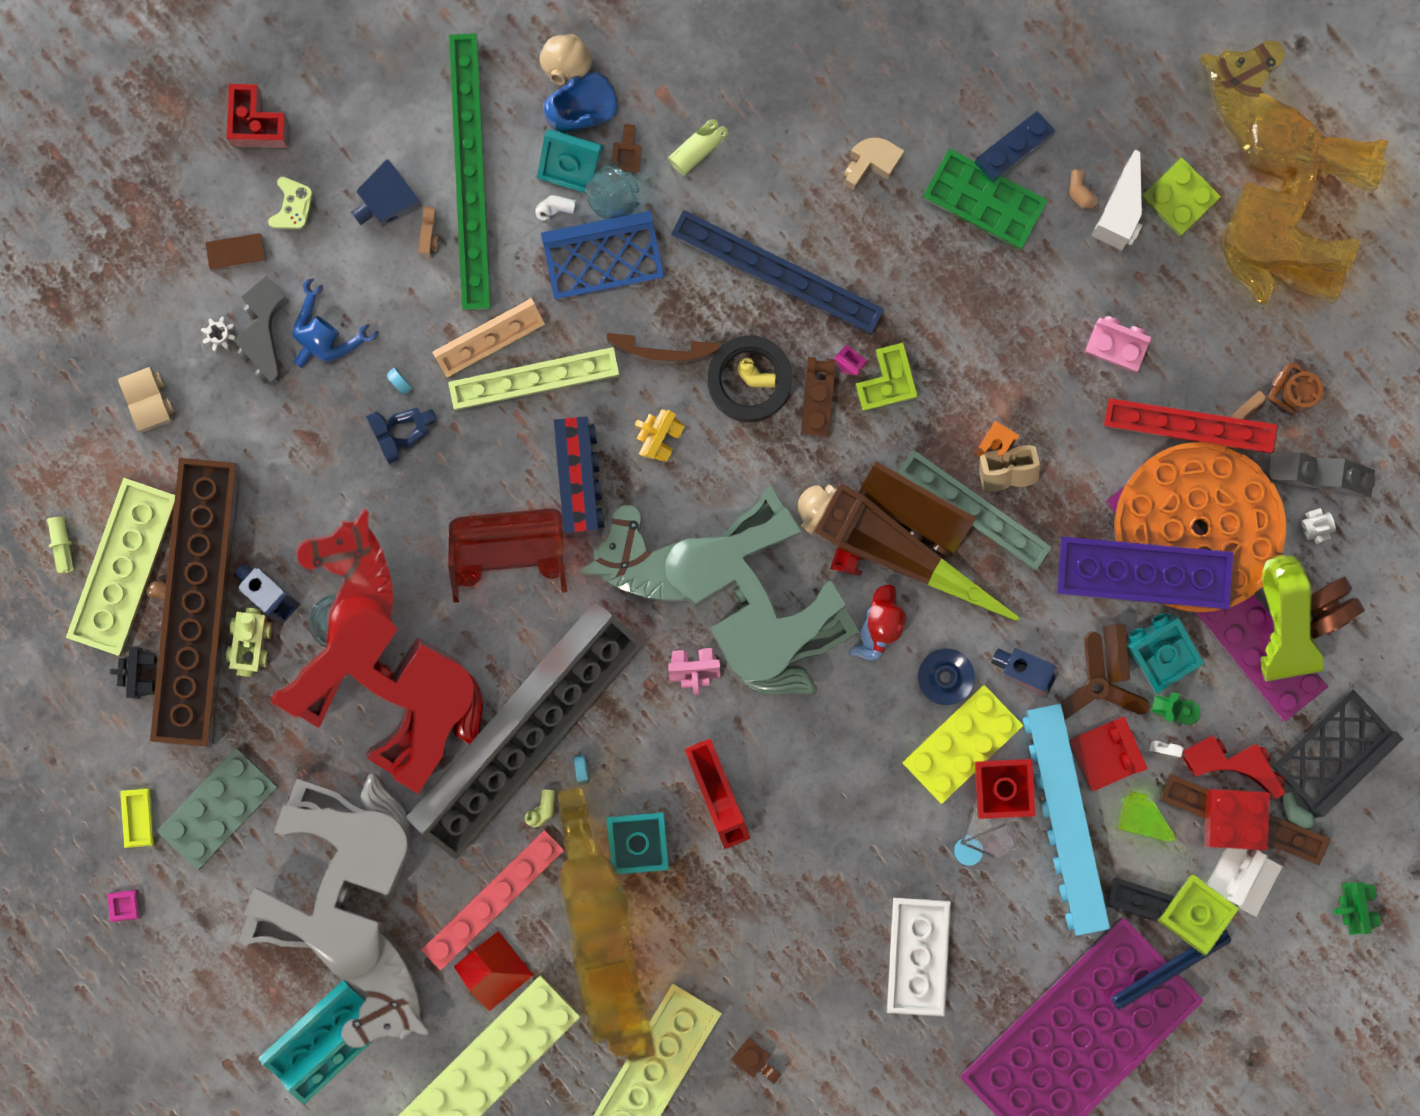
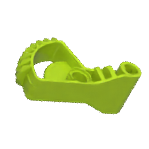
M1283 555L1267 560L1263 567L1261 578L1274 622V632L1270 636L1271 642L1266 647L1268 656L1261 657L1263 677L1266 682L1322 672L1324 657L1316 641L1310 635V585L1304 573V568L1293 556Z

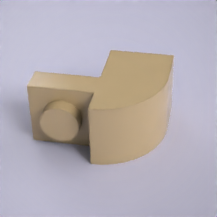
M882 138L862 140L851 150L850 157L857 160V163L852 161L844 172V176L847 177L845 186L854 191L868 169L888 180L903 158L904 150Z

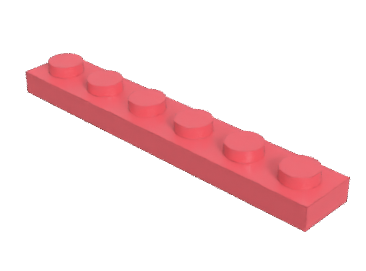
M544 830L421 951L441 971L565 850Z

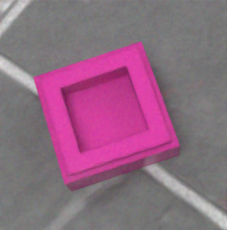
M137 890L107 894L110 922L140 918Z

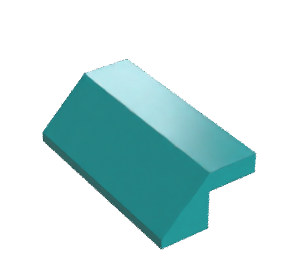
M343 979L258 1059L263 1066L280 1079L287 1092L305 1105L373 1042L371 1041L362 1047H352L342 1037L344 1025L353 1019L359 1018L360 1009L366 1000Z

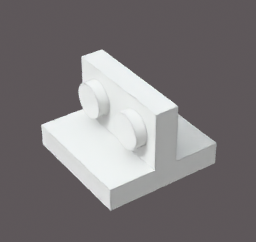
M1225 848L1207 885L1239 909L1257 917L1283 866L1268 859L1267 855L1258 850Z

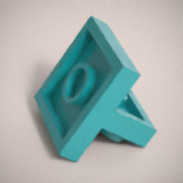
M547 129L544 136L537 179L590 194L605 146L568 135L564 132L560 133Z

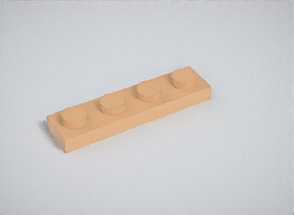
M529 299L433 351V354L447 378L545 325L533 300Z

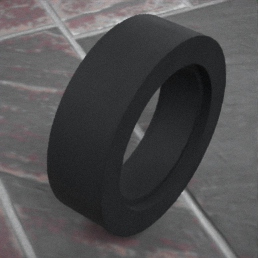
M746 335L731 339L717 350L710 362L708 369L710 396L717 408L734 420L752 423L768 419L784 406L790 394L792 369L789 360L778 345L766 338ZM757 353L766 357L773 364L777 372L778 383L772 396L765 402L753 406L742 405L732 400L725 392L722 384L723 370L727 363L737 355Z

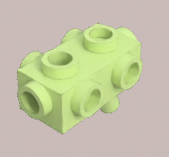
M245 608L244 613L237 612L236 618L231 619L230 635H233L232 646L227 648L226 663H230V669L237 670V676L253 677L254 672L261 673V667H267L269 651L264 650L265 639L271 638L272 622H268V616L262 615L261 609ZM247 652H252L253 660L247 663L244 660V655Z

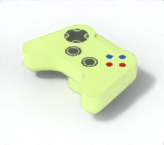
M280 177L277 184L284 192L282 209L278 214L270 217L268 223L273 229H303L307 224L313 193L308 186L286 177Z

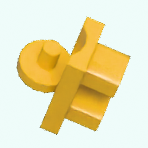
M660 410L657 418L649 414L645 423L639 420L636 421L634 426L641 430L637 440L644 443L639 452L640 456L648 459L668 461L673 448L665 445L662 441L666 434L679 438L685 427L683 423L674 418L676 416L674 412Z

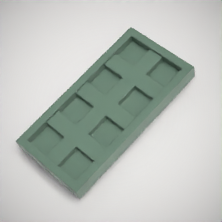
M235 748L157 832L192 866L200 870L271 796L278 786L238 748Z

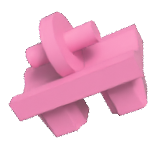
M713 648L699 650V661L688 662L687 651L679 650L672 652L671 663H668L670 682H681L682 688L693 687V695H699V687L710 686L709 679L721 678L719 660H716Z

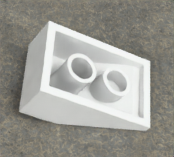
M1134 150L1092 234V237L1120 250H1123L1126 244L1132 245L1142 227V224L1138 223L1142 215L1140 152Z

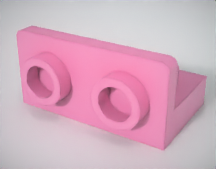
M1105 316L1104 319L1099 318L1084 353L1137 373L1152 338L1147 336V332L1141 328L1132 326L1129 329L1121 326V322L1109 316Z

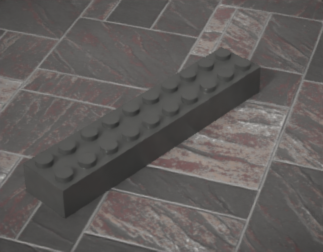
M594 601L406 818L425 837L457 860L636 654L643 643L612 614Z

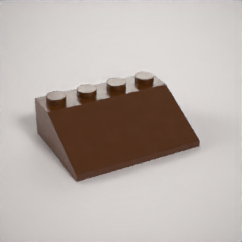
M875 461L858 492L867 497L900 526L908 530L920 542L924 539L933 544L931 549L945 557L948 553L952 556L954 555L976 519L971 514Z

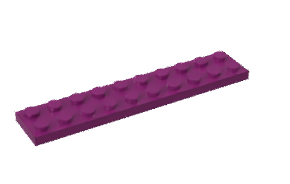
M1124 487L1105 501L1114 514L1116 513L1117 504ZM1194 521L1193 531L1200 536L1204 535L1205 533ZM1254 594L1245 601L1230 607L1228 610L1204 613L1194 612L1283 723L1328 688V685L1318 673L1269 682L1265 681L1261 669V657L1268 656L1266 647L1271 642L1270 636L1274 632V622L1272 616Z

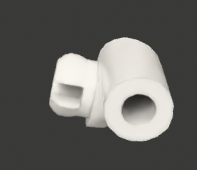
M555 195L549 196L537 205L536 216L539 220L546 221L559 211L574 214L576 200Z

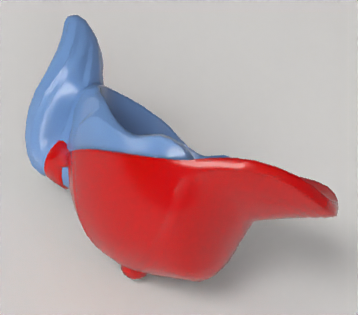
M883 585L875 591L871 608L867 611V619L861 628L863 644L852 647L849 651V656L857 655L869 661H877L882 657L885 647L896 642L903 634L907 614L902 608L897 606L895 586Z

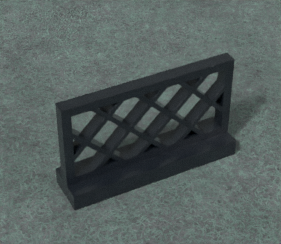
M1353 689L1279 759L1272 768L1308 805V810L1315 818L1324 817L1403 738L1397 731H1392ZM1350 700H1353L1359 706V718H1345V705ZM1340 711V717H1334ZM1329 721H1340V737H1325V725ZM1345 721L1359 722V738H1345ZM1365 722L1375 723L1382 732L1375 739H1365ZM1318 731H1320V737L1314 736ZM1309 740H1320V757L1305 756L1306 743ZM1325 741H1339V758L1325 757ZM1345 741L1359 742V755L1356 758H1345ZM1365 742H1369L1370 744L1365 748ZM1300 750V756H1294ZM1290 759L1300 760V776H1290L1282 766ZM1305 760H1320L1319 777L1305 776ZM1325 761H1339V774L1335 778L1325 777ZM1295 780H1300V786ZM1305 780L1319 781V794L1313 799L1305 792ZM1325 781H1331V782L1325 787Z

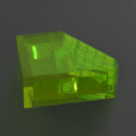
M1131 791L1130 796H1122L1115 829L1174 843L1175 835L1155 803L1147 801L1148 795Z

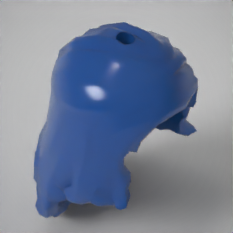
M594 71L593 73H587L581 78L580 76L572 77L566 85L548 96L544 101L543 112L548 125L552 129L560 133H567L568 131L602 124L604 121L615 117V111L618 109V98L613 86L609 83L608 77L601 75L598 71Z

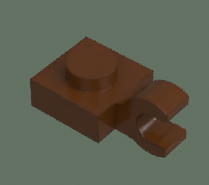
M624 124L622 143L614 142L611 172L639 175L642 145H634L635 125Z
M750 1037L731 1059L752 1078L755 1077L758 1071L773 1084L781 1077V1074L766 1062L771 1055Z

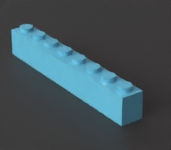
M1061 704L1028 710V717H1023V724L1026 734H1032L1033 745H1029V751L1033 762H1038L1040 771L1035 773L1038 790L1043 789L1046 800L1041 801L1044 818L1050 817L1052 828L1047 829L1050 846L1056 845L1058 854L1057 857H1053L1056 874L1062 873L1064 885H1059L1062 902L1068 901L1070 913L1065 914L1068 930H1074L1075 935L1078 936L1110 929Z

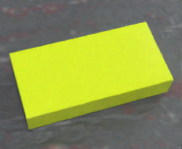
M151 789L120 791L124 848L155 845Z

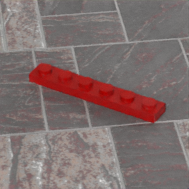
M1111 398L1108 401L1104 422L1106 428L1269 454L1274 453L1279 427L1276 424Z

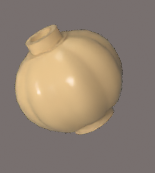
M573 34L551 37L545 43L539 58L540 65L545 74L557 85H566L575 76L584 77L592 66V56L589 49L580 37Z
M828 484L826 488L821 485L809 487L799 498L797 507L803 521L801 527L813 536L812 532L836 489L831 484Z

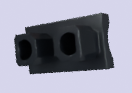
M129 647L128 669H126V658H119L118 669H110L109 675H117L118 687H125L127 676L126 698L140 699V696L155 694V680L141 679L142 668L156 669L157 654L143 651V648Z

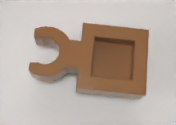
M424 207L423 222L418 249L421 258L432 259L433 251L438 250L439 235L435 234L434 230L437 211H435L434 207Z

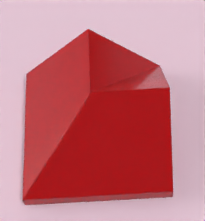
M1032 759L975 761L978 819L1036 816Z
M499 931L454 966L468 990L488 1011L492 1010L534 976Z

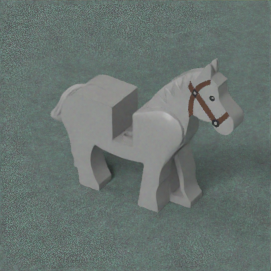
M374 773L367 776L361 793V801L370 811L357 807L340 793L299 779L296 780L288 805H283L274 833L283 836L296 833H312L329 841L338 849V852L332 859L321 882L313 915L260 888L254 887L244 913L247 919L239 939V943L244 945L269 942L284 947L312 948L333 973L365 990L368 993V999L360 1009L359 1018L347 1022L342 1029L344 1041L352 1047L365 1046L381 1036L399 1037L402 1040L412 1031L422 1035L429 1034L428 1028L420 1019L419 997L409 967L394 943L384 934V922L341 908V905L347 904L352 892V887L348 886L350 882L386 895H394L412 851L410 821L406 818L408 816L401 802L385 788L380 778ZM302 808H311L313 810H304Z

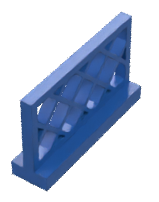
M651 211L541 233L554 299L664 277ZM649 229L651 241L645 250L631 242L637 231ZM632 232L628 239L621 235ZM611 236H618L626 242L617 256L603 247ZM605 238L601 245L594 241L596 239ZM590 241L599 247L590 261L576 253L582 242ZM577 243L573 250L566 246ZM628 244L642 252L634 267L620 258ZM651 245H652V249H653V254H654V256H652L651 254H649V253L647 252V251L649 250V248L651 247ZM562 246L571 252L562 267L552 261L551 248ZM601 249L615 258L607 272L592 263ZM573 255L587 263L579 278L565 269ZM645 255L655 261L657 273L645 275L636 269ZM617 261L632 269L624 280L618 281L609 275ZM553 265L560 269L556 277ZM590 266L604 274L598 285L590 286L581 280ZM634 271L641 275L639 277L630 278ZM562 272L577 280L569 291H558L556 281ZM606 277L614 281L602 284ZM579 282L586 286L584 288L575 289Z

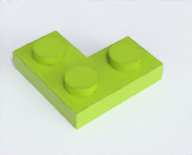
M900 343L876 349L875 352L882 377L856 383L855 385L862 412L917 398L904 344Z

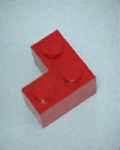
M229 84L226 139L232 147L287 148L289 121L284 113L261 112L262 92L257 84Z

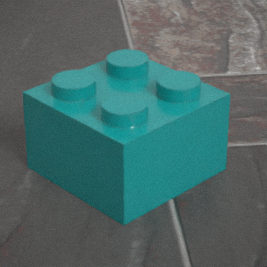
M664 812L606 817L611 875L669 870Z

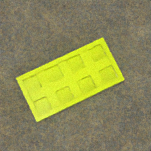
M983 685L910 754L902 764L942 804L975 773V761H987L1023 725Z

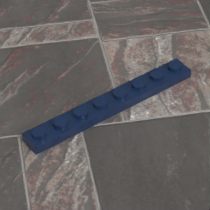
M685 210L682 211L671 233V237L869 335H872L884 311V308Z

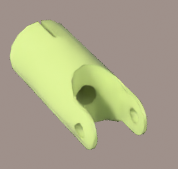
M714 119L708 121L668 157L669 162L681 175L685 176L726 138L728 129L724 126L718 128V122Z

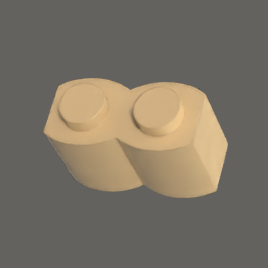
M148 367L118 379L138 432L144 433L172 422L171 414L175 413L169 397L164 399L161 388L165 387L159 371L154 373L153 369Z
M1018 446L1008 452L1006 451L1000 457L997 456L999 450L990 451L980 456L979 475L984 491L997 492L1010 486L1026 487L1039 481L1040 462L1036 447Z

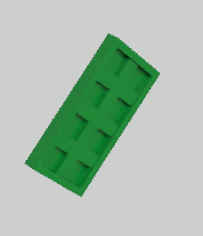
M949 148L922 199L1021 251L1048 200L1003 176L992 183L974 163L975 161Z

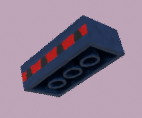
M588 416L554 419L564 535L566 538L600 535L599 528H605L602 508L597 507V500H602L600 480H595L594 472H600L597 451L592 452V444H597L595 424H590Z

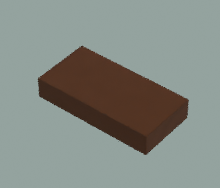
M261 233L205 242L210 271L266 262Z
M1114 624L1104 626L1108 682L1129 681L1130 669L1126 625Z

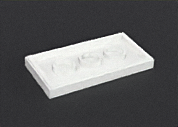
M893 898L887 1013L945 1016L951 901Z

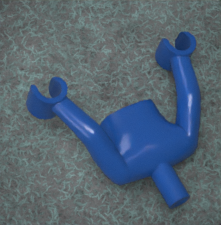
M314 278L307 279L303 284L304 292L307 295L292 332L293 337L304 347L293 361L301 368H303L312 355L323 362H330L350 353L365 341L376 340L379 336V331H375L371 337H368L366 330L370 324L363 325L358 335L333 348L332 345L339 332L332 325L317 315L307 325L316 296L323 291V285H319L315 291H312L311 283L314 281Z

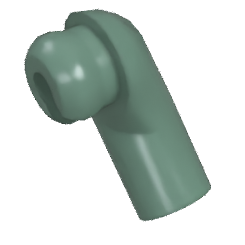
M1294 792L1281 796L1290 823L1307 830L1314 827V815L1298 805Z

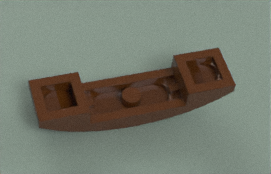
M607 333L608 344L616 350L634 359L659 365H685L700 362L713 357L717 350H719L720 345L719 343L691 341L690 352L635 347V335Z

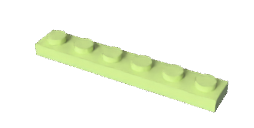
M614 347L450 381L448 384L453 408L456 411L619 376Z

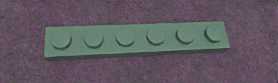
M914 450L897 472L976 517L971 527L1034 571L1037 570L1052 548Z

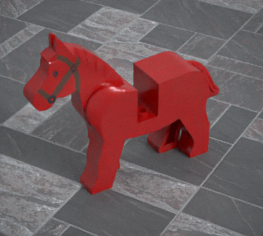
M363 509L355 521L342 520L341 525L333 533L322 537L305 539L296 549L297 560L302 567L316 569L324 566L328 571L342 575L343 580L328 613L326 648L302 668L291 684L275 691L270 699L271 703L293 717L297 718L299 716L315 727L320 728L343 677L349 673L374 694L405 708L402 719L394 732L382 742L370 747L366 756L368 760L391 773L396 781L418 794L441 760L444 745L452 727L454 735L468 745L480 733L483 710L482 694L474 677L456 658L418 637L394 673L391 672V668L378 661V658L396 633L397 627L391 620L393 589L386 558L380 543L369 528V513L367 509ZM410 754L406 762L400 765V763L405 759V757Z

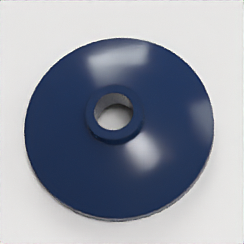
M944 648L931 652L924 658L918 670V683L922 693L936 704H956L969 695L974 685L975 674L971 662L964 654L954 649ZM947 672L950 674L951 679L948 683L941 681V673Z

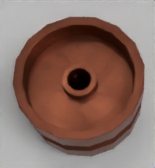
M1346 576L1310 594V615L1314 613L1316 615V618L1310 620V635L1313 639L1326 633L1328 635L1349 624L1351 619L1365 611L1359 598H1351L1343 603L1339 602V599L1348 595L1352 590V586Z

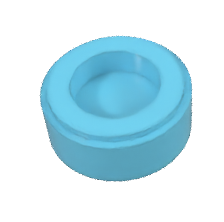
M396 367L387 373L388 379L403 395H406L413 389L411 383Z
M964 837L955 844L954 855L961 864L974 865L982 858L983 847L977 839Z

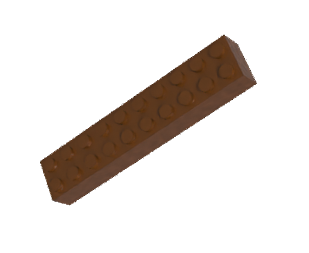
M179 458L150 742L212 747L240 466L237 463Z

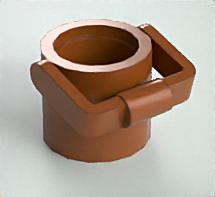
M1288 363L1282 371H1279L1271 384L1272 389L1267 399L1287 414L1293 416L1295 412H1305L1311 409L1320 401L1323 395V384L1314 373L1308 372L1296 363ZM1292 369L1298 372L1288 380ZM1279 391H1281L1283 403L1275 398Z

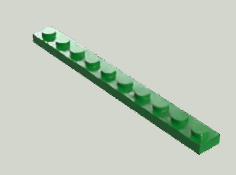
M477 33L450 34L449 50L462 311L491 310Z

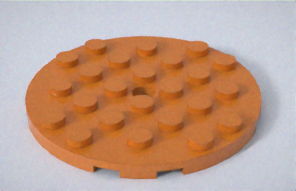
M1194 442L1165 449L1148 459L1135 471L1120 495L1115 513L1114 533L1115 541L1233 552L1230 608L1245 601L1263 587L1261 577L1266 561L1281 556L1284 550L1286 517L1275 485L1271 483L1261 470L1262 468L1252 459L1225 446ZM1195 520H1203L1207 524L1206 534L1200 536L1193 531L1192 526ZM1164 604L1186 612L1204 613L1223 610Z

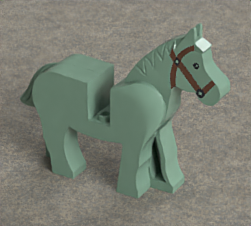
M771 486L764 490L759 502L751 510L741 515L723 536L689 538L654 552L646 550L643 537L638 533L641 526V516L638 509L629 505L622 506L613 515L611 530L607 540L599 548L594 549L593 562L581 570L583 575L600 576L615 588L632 595L662 602L688 601L695 607L700 606L735 584L736 587L733 588L735 596L741 605L746 603L748 606L711 627V633L732 673L751 689L767 695L815 694L817 686L804 667L790 665L805 658L821 656L860 632L846 610V604L832 581L823 585L821 592L814 602L802 612L790 617L776 618L766 591L757 576L743 560L748 556L801 534V530L787 507L784 508ZM836 614L835 618L831 622L825 624L826 621H828L831 617H833Z

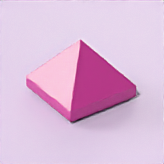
M848 345L834 358L841 373L857 375L868 363L864 357Z

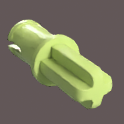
M65 516L47 519L51 538L49 548L53 549L56 571L60 574L69 573L74 568L69 546L72 545V541L68 540Z

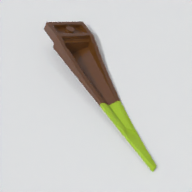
M842 483L837 485L812 534L834 545L837 549L1014 621L1020 620L1016 614L939 557L867 497Z

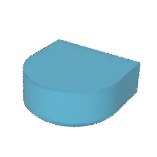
M584 754L574 755L577 783L579 785L588 784L590 780L586 756Z

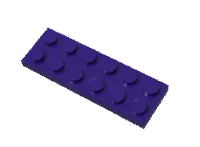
M1061 537L1056 594L1228 610L1230 605L1233 552Z

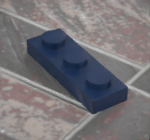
M1036 111L978 156L974 163L993 183L1050 139L1056 130Z

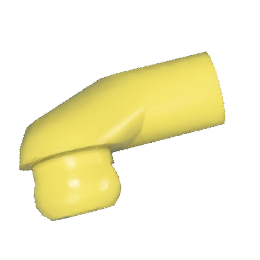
M743 358L739 362V375L748 386L775 388V374L760 373L755 367L754 361L750 358Z

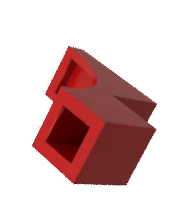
M1210 735L1182 751L1181 757L1193 777L1210 771L1227 770L1242 774L1256 782L1265 792L1270 793V799H1277L1285 794L1282 788L1285 786L1283 779L1277 772L1273 773L1268 764L1271 761L1268 752L1263 746L1259 748L1257 743L1251 744L1226 758L1224 754L1227 753V750L1221 739H1215L1213 735Z

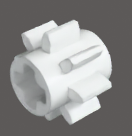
M221 317L219 322H214L210 318L208 328H201V331L208 337L203 340V343L205 345L213 343L212 349L216 353L219 347H224L229 351L230 342L236 339L231 332L236 327L233 324L225 326L226 319L224 317ZM218 329H220L223 332V338L221 340H218L216 338L217 335L215 331H217Z
M1318 508L1305 513L1307 519L1301 521L1305 538L1308 541L1314 539L1315 544L1331 540L1330 534L1336 532V527L1330 512L1322 513V509Z

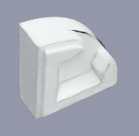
M1153 741L1149 751L1181 758L1183 748L1171 743L1166 744L1160 741Z

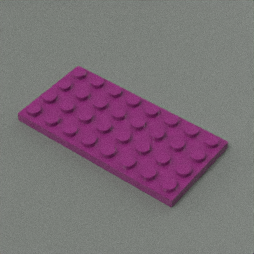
M1122 917L959 1077L996 1116H1087L1204 1000L1178 974L1121 1010H1117L1111 1002L1112 996L1167 963L1141 934Z

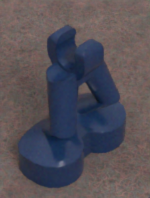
M418 408L395 413L388 420L377 411L366 416L389 466L401 461L399 447L411 449L423 437L429 434L427 426L437 421L434 410L429 409L420 413ZM414 422L416 428L406 439L395 438L390 434L391 429L398 424Z

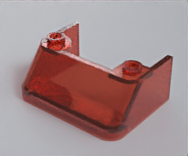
M548 508L463 516L455 518L449 523L448 570L453 603H459V586L471 587L481 580L482 571L538 566L540 575L549 579L560 577L562 593L567 592V567L560 511Z

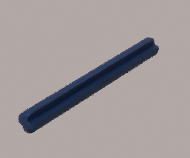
M1224 930L1205 956L1194 947H1191L1112 996V1004L1117 1010L1127 1007L1230 943V935Z

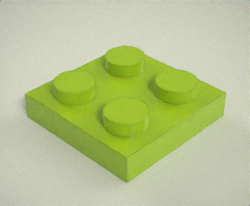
M1183 158L1179 159L1141 197L1179 237L1221 198Z
M1191 874L1158 921L1205 956L1239 908Z

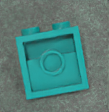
M1163 612L1156 615L1152 619V625L1145 629H1134L1128 634V652L1156 694L1204 664L1180 619L1171 612L1169 614Z

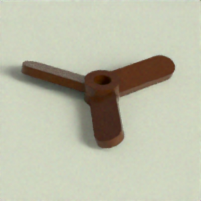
M1088 632L1084 638L1088 679L1082 688L1059 703L1062 707L1064 720H1067L1095 699H1104L1137 714H1146L1150 709L1148 699L1107 682L1102 637L1097 632ZM1096 683L1102 684V688L1099 691L1093 690V686Z

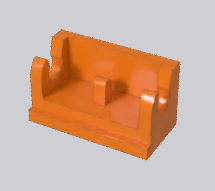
M995 421L974 455L980 458L981 455L985 454L992 447V451L999 450L997 456L1000 457L1006 453L1009 447L1014 445L1020 435Z

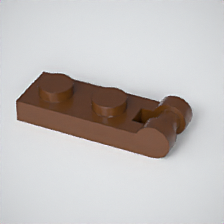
M808 357L801 436L829 438L836 366L835 359L818 361L816 357ZM815 371L826 372V379H814Z

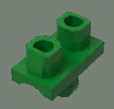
M1171 692L1170 698L1155 695L1152 712L1156 713L1157 716L1164 717L1165 721L1172 726L1181 727V724L1193 725L1199 721L1201 709L1196 702L1186 700L1180 694Z
M1364 882L1341 884L1343 896H1339L1340 907L1333 909V915L1342 914L1343 925H1348L1349 935L1370 934L1372 929L1381 926L1380 915L1377 911L1369 912L1367 901L1376 899L1375 886L1364 884Z

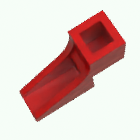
M711 738L685 748L684 750L724 850L751 839Z

